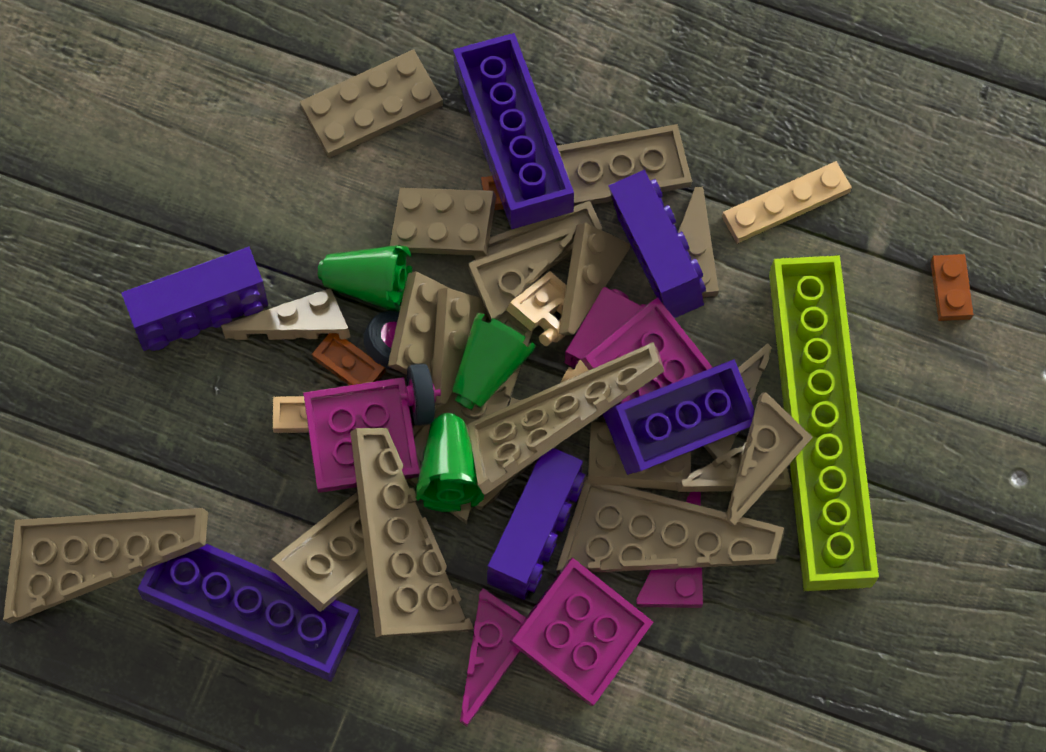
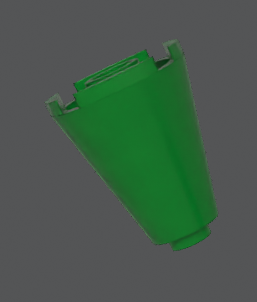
M395 245L328 254L324 260L319 262L318 278L322 280L324 287L391 311H400L401 306L399 304L403 299L408 273L413 272L412 266H406V257H412L411 252L407 246Z
M477 313L474 318L452 388V392L457 395L454 401L471 411L474 406L482 408L533 353L536 347L533 342L528 344V346L523 344L525 336L494 318L491 319L490 323L482 321L485 315L483 313Z
M443 413L435 418L434 422L430 425L416 486L417 501L423 500L424 507L431 510L456 512L461 511V505L471 502V508L477 506L484 500L485 495L478 486L471 441L464 420L453 413Z

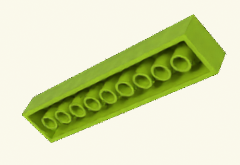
M840 255L774 259L769 272L783 406L784 410L813 437L790 463L804 591L871 588L879 578Z

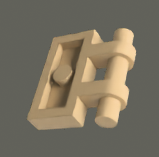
M549 271L513 299L507 311L530 331L538 325L541 326L544 332L539 336V340L544 346H548L552 342H558L564 337L559 334L561 318L557 320L552 314L557 311L562 315L567 285Z

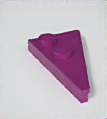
M690 492L686 502L701 506V492ZM702 567L651 570L636 599V607L702 608Z
M482 588L479 594L460 723L468 727L521 652L509 640L526 619V617L484 588Z

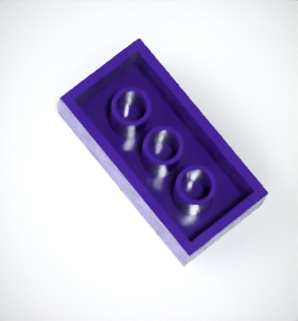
M642 170L608 185L617 219L656 298H659L674 318L703 306L702 293L706 291L702 280V270L696 258L691 259L688 252L690 250L683 232L678 233L674 225L676 219L670 206H664L661 199L663 194L657 180L653 179L650 181L646 171Z
M250 247L121 292L143 351L149 349L152 351L160 350L173 340L193 338L201 330L212 326L219 328L221 325L231 322L234 318L259 313L264 307L268 306L264 283Z
M734 359L616 405L603 413L625 472L629 475L750 427L755 410Z
M555 448L539 457L488 564L487 584L522 600L526 599L529 591L532 593L536 592L543 575L541 572L544 565L541 564L543 561L549 563L557 545L555 544L558 537L556 532L563 533L571 515L569 514L572 507L570 502L577 503L584 486L583 482L586 474L582 473L583 460Z

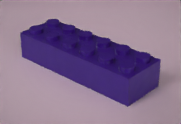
M515 33L453 49L454 71L511 230L574 212V191Z
M207 543L201 548L148 568L137 589L145 601L330 682L361 620L358 609L338 600H334L324 610L319 612L276 573Z

